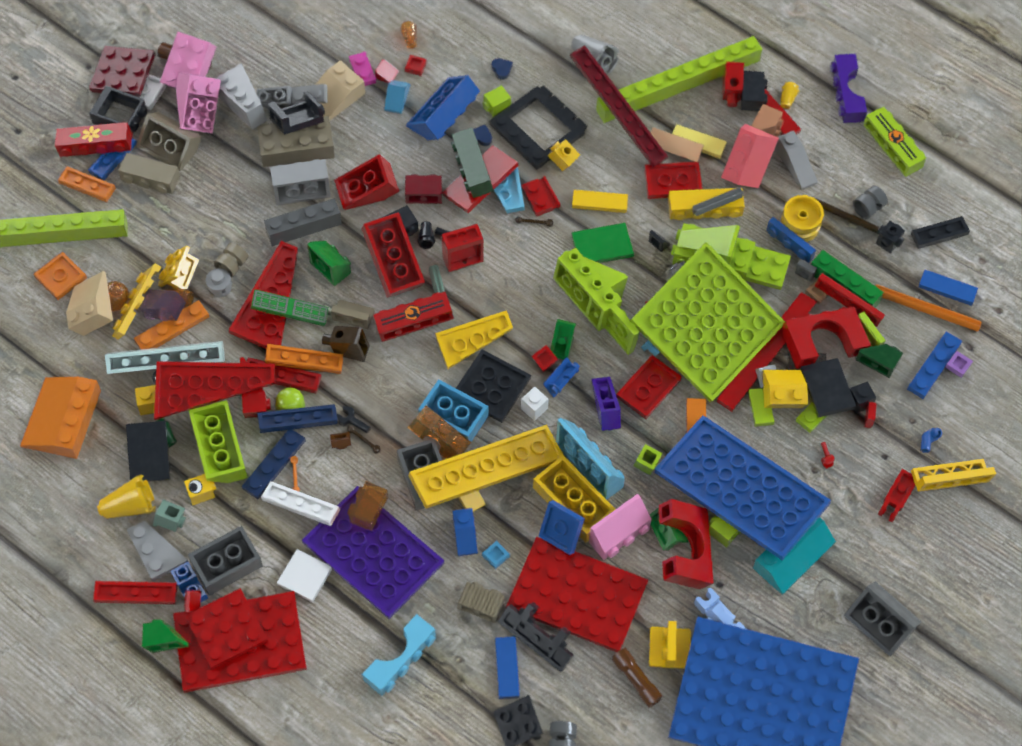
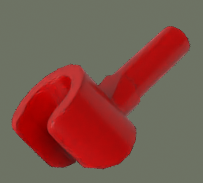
M822 442L821 446L825 457L821 459L824 468L827 469L834 465L835 458L828 451L826 442Z

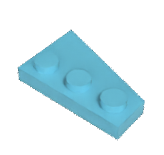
M517 167L494 189L507 214L525 210Z

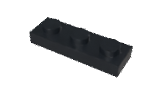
M963 216L912 230L911 236L917 248L920 249L969 235L970 230Z

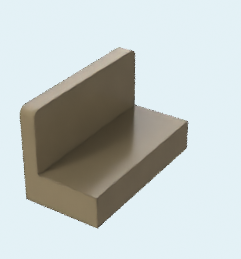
M339 300L337 306L333 305L331 315L334 321L369 329L375 310L371 307Z

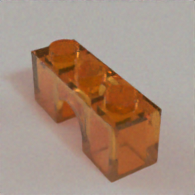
M427 405L407 427L422 440L424 437L429 436L438 441L440 444L439 453L445 459L464 453L471 444V441Z

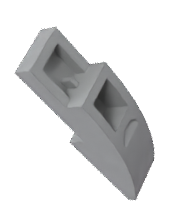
M327 85L257 89V96L263 108H268L267 103L273 101L280 108L304 102V92L307 91L316 98L319 104L327 103Z

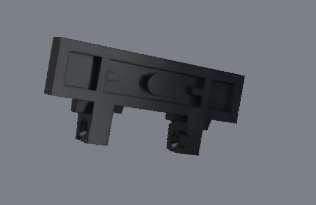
M534 602L529 603L526 609L522 607L520 610L512 604L509 605L498 622L558 671H564L574 656L573 653L566 649L568 643L565 642L571 631L563 627L556 636L554 634L550 636L534 623L535 619L533 616L539 608Z

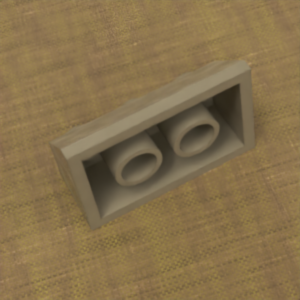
M160 112L146 115L136 147L166 164L177 166L179 171H181L197 152L202 136L192 130L180 129L178 122Z

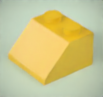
M762 370L764 408H803L808 405L807 383L801 370Z

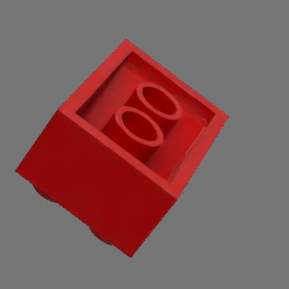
M380 154L334 180L344 210L384 201L400 192L391 164Z

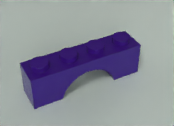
M856 53L837 54L834 56L833 62L830 63L831 73H834L833 86L837 89L836 101L840 104L838 109L839 116H842L843 123L864 122L867 115L865 97L855 94L848 86V82L856 78L859 68Z

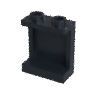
M308 91L304 92V102L281 109L274 101L267 103L270 120L284 135L324 122L323 115L325 110L323 105L319 104L316 98Z

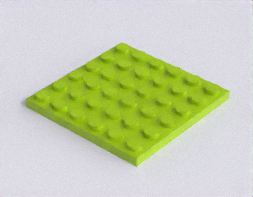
M707 242L629 320L709 402H712L785 322Z

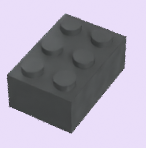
M434 438L397 450V460L416 511L425 507L408 475L410 471L442 461Z
M242 525L188 554L189 560L209 596L263 567L261 558Z

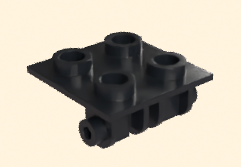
M530 695L493 711L505 746H517L532 738L533 740L541 738L543 731Z

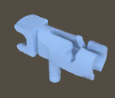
M712 588L707 589L706 597L708 601L703 600L701 597H696L694 604L702 614L708 616L707 619L746 629L741 622L733 623L735 615L719 600L720 597Z

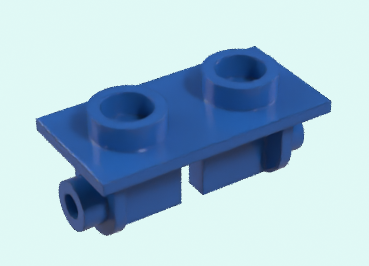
M566 357L547 378L543 385L553 398L562 391L561 389L575 373L579 372L580 365L576 362L572 364Z

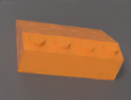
M79 376L45 377L20 446L77 459L101 393L98 381Z

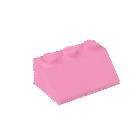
M639 494L591 527L589 543L603 560L608 557H614L624 545L626 547L633 543L636 536L639 534L644 535L649 531L651 517Z

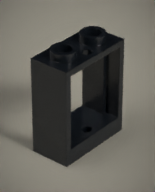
M106 86L89 112L92 123L96 125L122 123L105 116L112 103L116 102L135 109L128 121L133 134L134 131L138 130L141 119L147 114L148 109L145 100Z

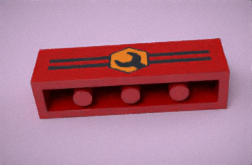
M446 291L434 293L426 298H418L414 302L400 304L389 310H381L373 315L382 342L454 319Z

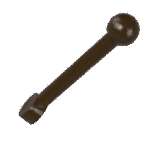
M520 216L515 218L516 223L527 222L546 224L548 227L553 226L552 219L544 221L523 219Z
M354 426L348 427V432L355 434L358 438H360L367 445L373 448L374 453L380 452L381 449L379 445L372 444L369 440H367L360 433H358L355 430Z

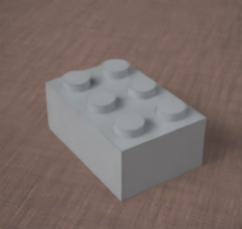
M325 159L270 167L276 205L331 197Z

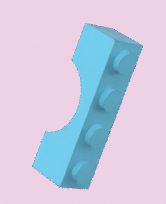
M418 614L403 628L407 646L402 655L391 661L375 659L362 674L363 681L381 696L393 689L399 676L403 677L409 670L408 666L413 661H418L422 656V650L426 646L430 647L436 639L435 628Z

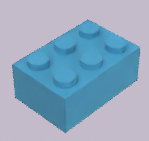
M438 379L419 407L418 415L419 420L469 446L488 418L489 406Z

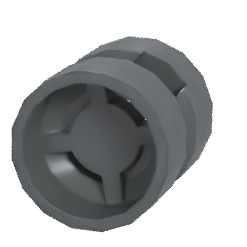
M873 185L864 194L854 199L852 204L860 217L868 219L876 211L883 208L888 203V199L880 187Z
M568 721L551 722L549 736L552 739L549 740V746H576L573 740L576 739L577 725Z

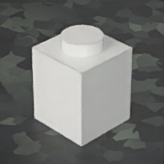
M533 387L521 398V410L535 421L548 409L549 399L536 387Z

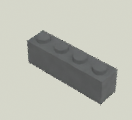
M335 198L264 220L271 246L278 245L281 241L288 242L342 225L341 213Z

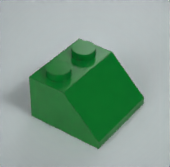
M326 240L309 242L307 244L310 264L334 287L351 274V262L346 256L342 257L333 244L330 245Z

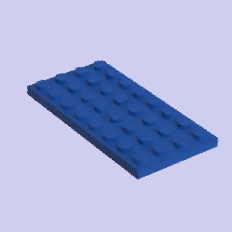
M704 415L654 469L657 475L782 561L831 504L830 499Z

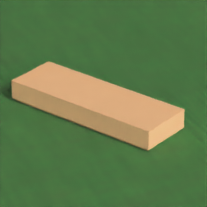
M654 127L652 128L651 134L664 151L695 162L699 161L704 147L703 144Z

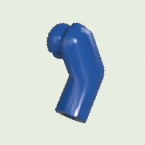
M932 428L922 434L921 452H930L931 443L942 436L940 428Z

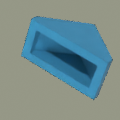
M393 80L388 84L384 111L402 114L411 86L410 83Z

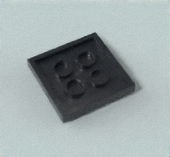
M481 349L456 389L489 406V416L503 423L531 380V375Z

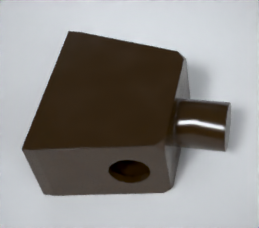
M335 326L332 334L324 333L322 337V344L330 345L334 353L344 354L343 357L365 362L370 345L361 327Z

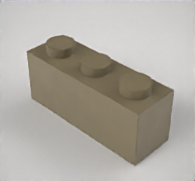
M126 153L118 170L121 180L125 183L137 184L143 188H152L161 193L173 194L180 178L177 166Z

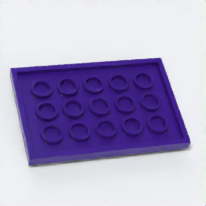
M357 486L337 505L340 511L332 525L329 526L320 522L302 539V543L324 563L328 564L333 571L385 617L390 619L445 564V561Z

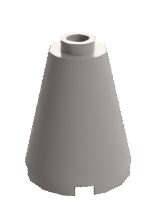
M582 34L574 37L572 40V49L574 51L585 45L605 73L608 75L612 72L619 60L617 57L619 50L614 45Z

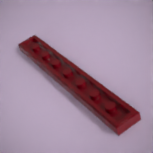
M584 45L572 52L570 58L652 168L667 160L668 155L587 47Z

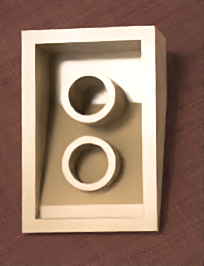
M341 60L330 67L315 84L327 85V103L322 104L325 110L323 117L329 116L330 120L365 94L364 81Z
M102 271L74 286L66 311L68 329L85 336L113 321L106 272Z

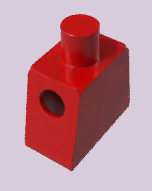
M726 61L723 73L722 99L727 100L728 107H737L738 101L741 99L744 62Z

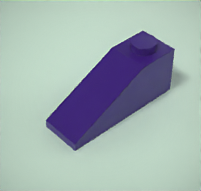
M611 377L592 379L601 430L620 429L621 411Z

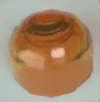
M108 282L111 310H121L124 304L129 301V290L121 282Z

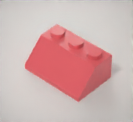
M743 125L740 128L721 178L737 185L759 188L779 138L750 125Z

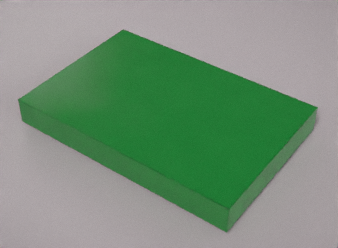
M626 223L571 233L574 247L583 257L595 262L603 263L634 257Z

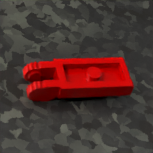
M904 469L900 471L877 515L882 517L887 510V506L890 505L895 508L889 517V521L893 523L898 512L902 510L916 486L912 473Z

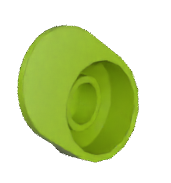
M284 388L276 396L275 411L305 408L304 397L295 388Z

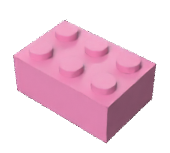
M177 32L160 82L176 89L179 72L206 77L216 46L202 39Z

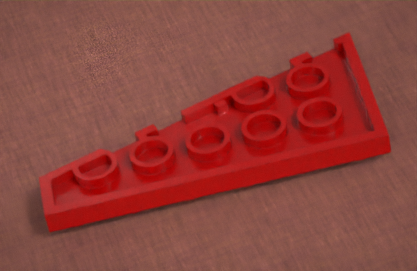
M283 241L279 243L228 330L229 334L267 349V344L282 345L286 317L251 309L255 289L290 298L298 247Z
M157 361L154 420L274 385L275 364Z

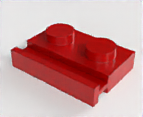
M545 176L521 185L522 192L536 217L551 212L555 208H560L561 204Z

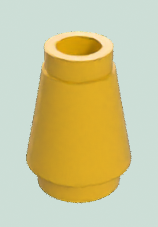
M786 82L782 86L780 106L783 109H790L799 93V86L794 82Z

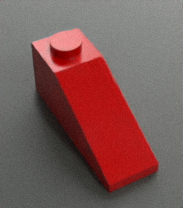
M240 357V363H247L244 357ZM263 388L242 394L244 418L258 417L257 413L271 410L270 398L267 399Z

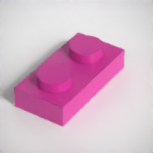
M366 52L349 56L353 72L364 81L365 86L375 84L376 78Z

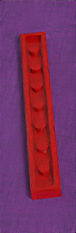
M801 292L781 318L785 321L792 317H804L812 311L817 302ZM781 328L728 384L717 398V403L731 412L734 411L749 389L758 380L756 369L769 366L786 344Z

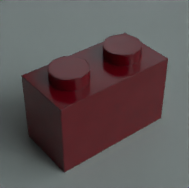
M405 175V203L442 204V175Z

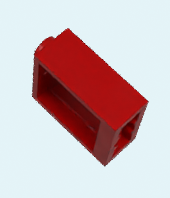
M478 224L442 234V257L448 272L484 262V239Z

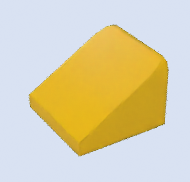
M479 490L458 497L465 509L472 508L473 512L486 505Z

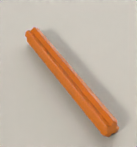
M875 285L884 292L882 296L884 299L974 331H979L982 322L977 319L884 286Z

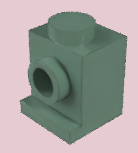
M162 500L155 513L153 526L157 527L159 525L176 532L177 528H182L185 523V508Z

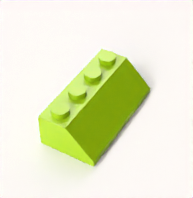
M227 400L189 410L206 480L232 483L248 478Z

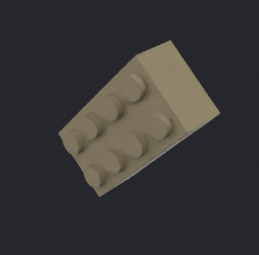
M324 116L323 123L286 135L274 123L257 126L263 167L335 158L329 116Z

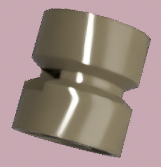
M230 242L223 250V254H220L214 261V266L216 269L220 268L228 271L232 278L238 272V266H242L249 256L241 246Z

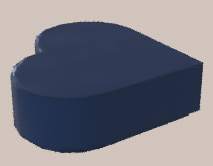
M495 58L491 63V68L496 72V77L500 80L509 77L513 62Z
M486 124L473 129L477 142L482 146H489L492 143V134Z

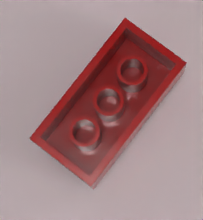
M399 212L363 224L361 230L387 298L422 287L425 280Z

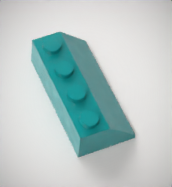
M819 517L783 561L768 550H765L755 560L753 569L783 595L836 541L825 521Z

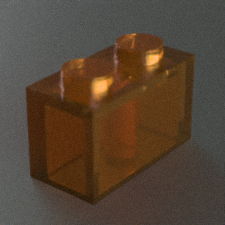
M365 481L363 487H359L356 493L357 499L354 504L351 503L347 514L349 515L350 523L372 531L388 499V490Z

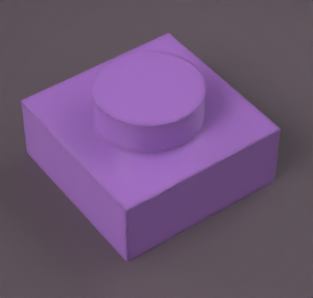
M956 351L945 368L962 378L973 361Z

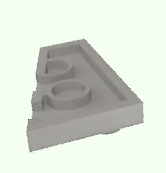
M146 521L127 529L152 582L171 573V570L189 562Z

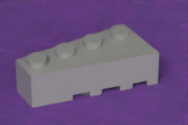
M242 63L215 78L221 80L218 98L251 129L268 121Z

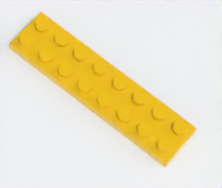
M546 424L410 471L408 476L425 509L551 465L564 454Z

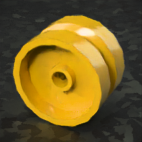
M797 195L786 202L780 222L804 241L808 242L818 235L824 217V210L820 202L814 197Z

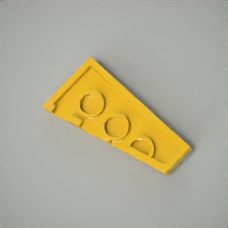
M153 264L144 273L141 272L136 279L138 284L136 288H132L128 295L130 300L128 304L125 303L122 307L120 320L117 319L112 329H114L112 337L119 340L125 335L136 315V312L133 310H137L145 298L142 294H145L154 282L151 279L152 276L159 273L161 266L158 264Z
M506 310L435 333L447 370L513 330V326Z

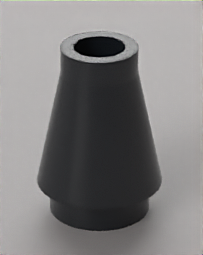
M424 221L421 223L417 243L423 249H430L434 246L436 240L431 222Z

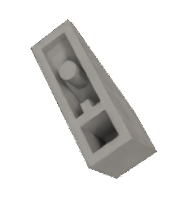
M791 131L779 136L775 150L800 189L803 190L817 184L818 181L796 133Z

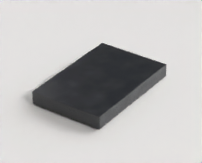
M838 358L801 366V372L807 383V389L818 418L856 409V404Z
M166 421L126 424L130 480L139 475H143L142 480H147L148 482L171 480Z

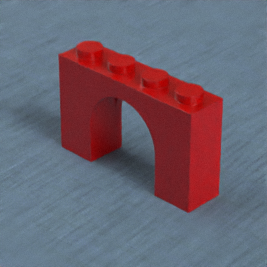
M842 307L835 311L827 310L820 314H807L800 318L792 317L785 320L781 328V333L796 369L815 363L819 357L811 338V332L814 330L825 329L836 334L841 340L848 358L858 356L860 349L871 346L855 307Z
M670 499L658 505L660 524L682 531L691 545L690 559L675 555L662 561L663 581L699 590L714 584L708 509L675 499Z

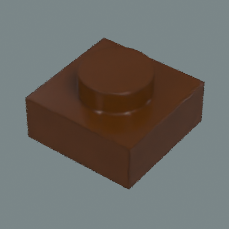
M349 432L330 434L332 448L345 449L351 446Z

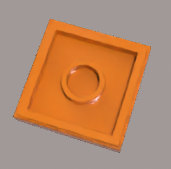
M61 252L33 274L57 300H60L74 289V286L87 279V275L64 252Z

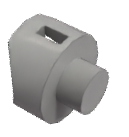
M217 268L207 274V288L214 296L224 297L230 293L232 281L228 271Z

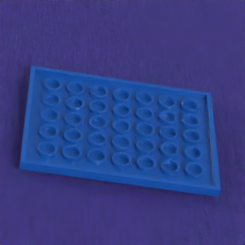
M697 617L668 738L697 746H841L859 658Z

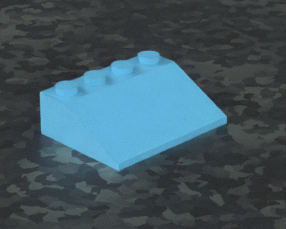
M559 418L557 421L556 442L562 453L606 500L624 487L625 477L623 473L612 466L611 460L606 455L603 456L597 444L587 438L585 431L581 427L578 428L574 423Z

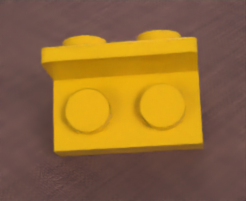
M186 245L167 256L165 269L161 271L158 277L160 279L158 286L163 287L168 284L182 293L187 291L199 262L197 258L188 254L190 247Z
M668 621L667 627H651L649 666L685 669L691 645V630L676 628L677 621Z

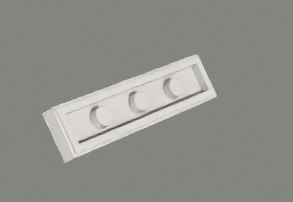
M271 481L261 496L262 501L329 526L332 525L340 511L339 506Z

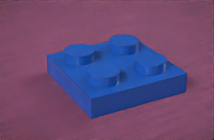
M552 500L548 502L539 537L571 555L575 552L585 518Z

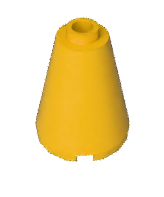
M143 475L134 477L99 500L97 510L100 516L109 519L155 512L156 505L152 506L151 501L155 500L148 481L142 480Z

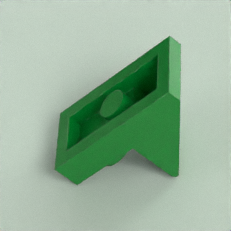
M557 319L550 350L558 359L564 360L566 357H569L574 341L573 336L576 323Z

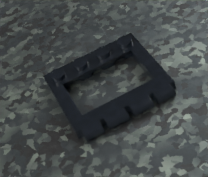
M544 85L540 88L536 86L489 121V125L536 170L551 160L548 155L552 152L550 148L553 145L544 151L511 118L538 99L571 130L558 140L559 143L566 139L570 144H573L585 135V130L588 127L580 118L576 119L577 115L567 106L564 107L565 104L555 95L552 96L553 93Z

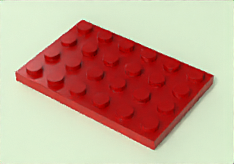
M536 536L506 608L512 604L518 610L522 607L526 609L529 603L534 602L539 606L533 616L535 621L558 630L566 627L571 631V635L618 652L623 646L648 584V579L576 551L569 555L546 540Z
M290 591L247 599L268 642L211 670L185 618V615L191 612L173 613L175 630L188 642V647L178 649L183 692L187 693L307 670L295 592Z

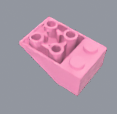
M179 72L176 95L180 129L213 133L220 79Z

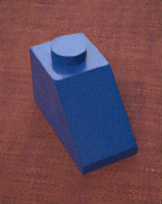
M472 508L453 510V525L458 556L478 554Z

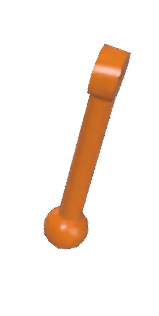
M292 456L290 458V462L293 467L294 487L292 489L300 492V488L298 487L296 468L298 458L296 456Z

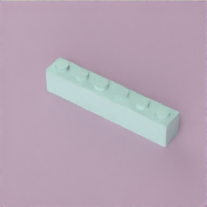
M223 341L107 353L105 354L107 374L156 369L157 361L224 362L225 355Z

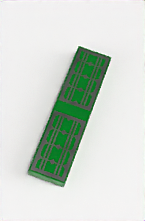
M256 289L254 290L251 309L320 326H325L329 308Z

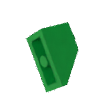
M153 619L151 622L143 624L142 648L156 653L188 647V642L172 626L164 623L163 620Z

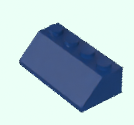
M469 75L448 77L406 126L427 140H439L445 135L444 132L454 125L455 119L466 111V107L476 100L480 90Z

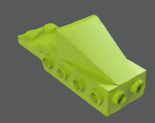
M684 223L682 230L678 229L675 240H678L677 245L673 244L671 255L674 256L672 265L681 267L707 242L745 281L778 290L782 289L791 256L755 246L756 242L747 238H738L739 225L701 228L694 224Z
M576 247L562 253L557 259L553 279L598 331L605 328L628 355L634 352L640 331L629 321L630 319L625 311L620 309L621 298L628 276L583 257Z

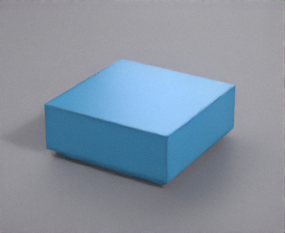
M497 540L482 552V556L494 569L498 568L510 557V554Z

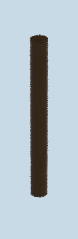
M815 198L820 202L825 211L874 233H877L880 228L875 224Z

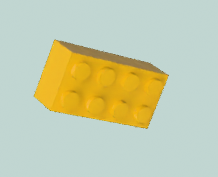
M564 455L533 478V489L547 503L554 500L585 518L579 536L585 543L589 541L591 527L616 510Z

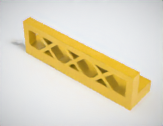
M984 459L918 467L911 470L918 492L987 483L996 475L995 468H987ZM972 466H980V469L971 470ZM955 468H959L962 470L959 472H953ZM941 470L944 472V474L935 475L937 471ZM918 473H924L927 476H922V478L920 479Z

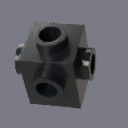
M889 221L877 231L876 245L891 254L896 247L899 248L904 242L903 235L905 230L899 224Z

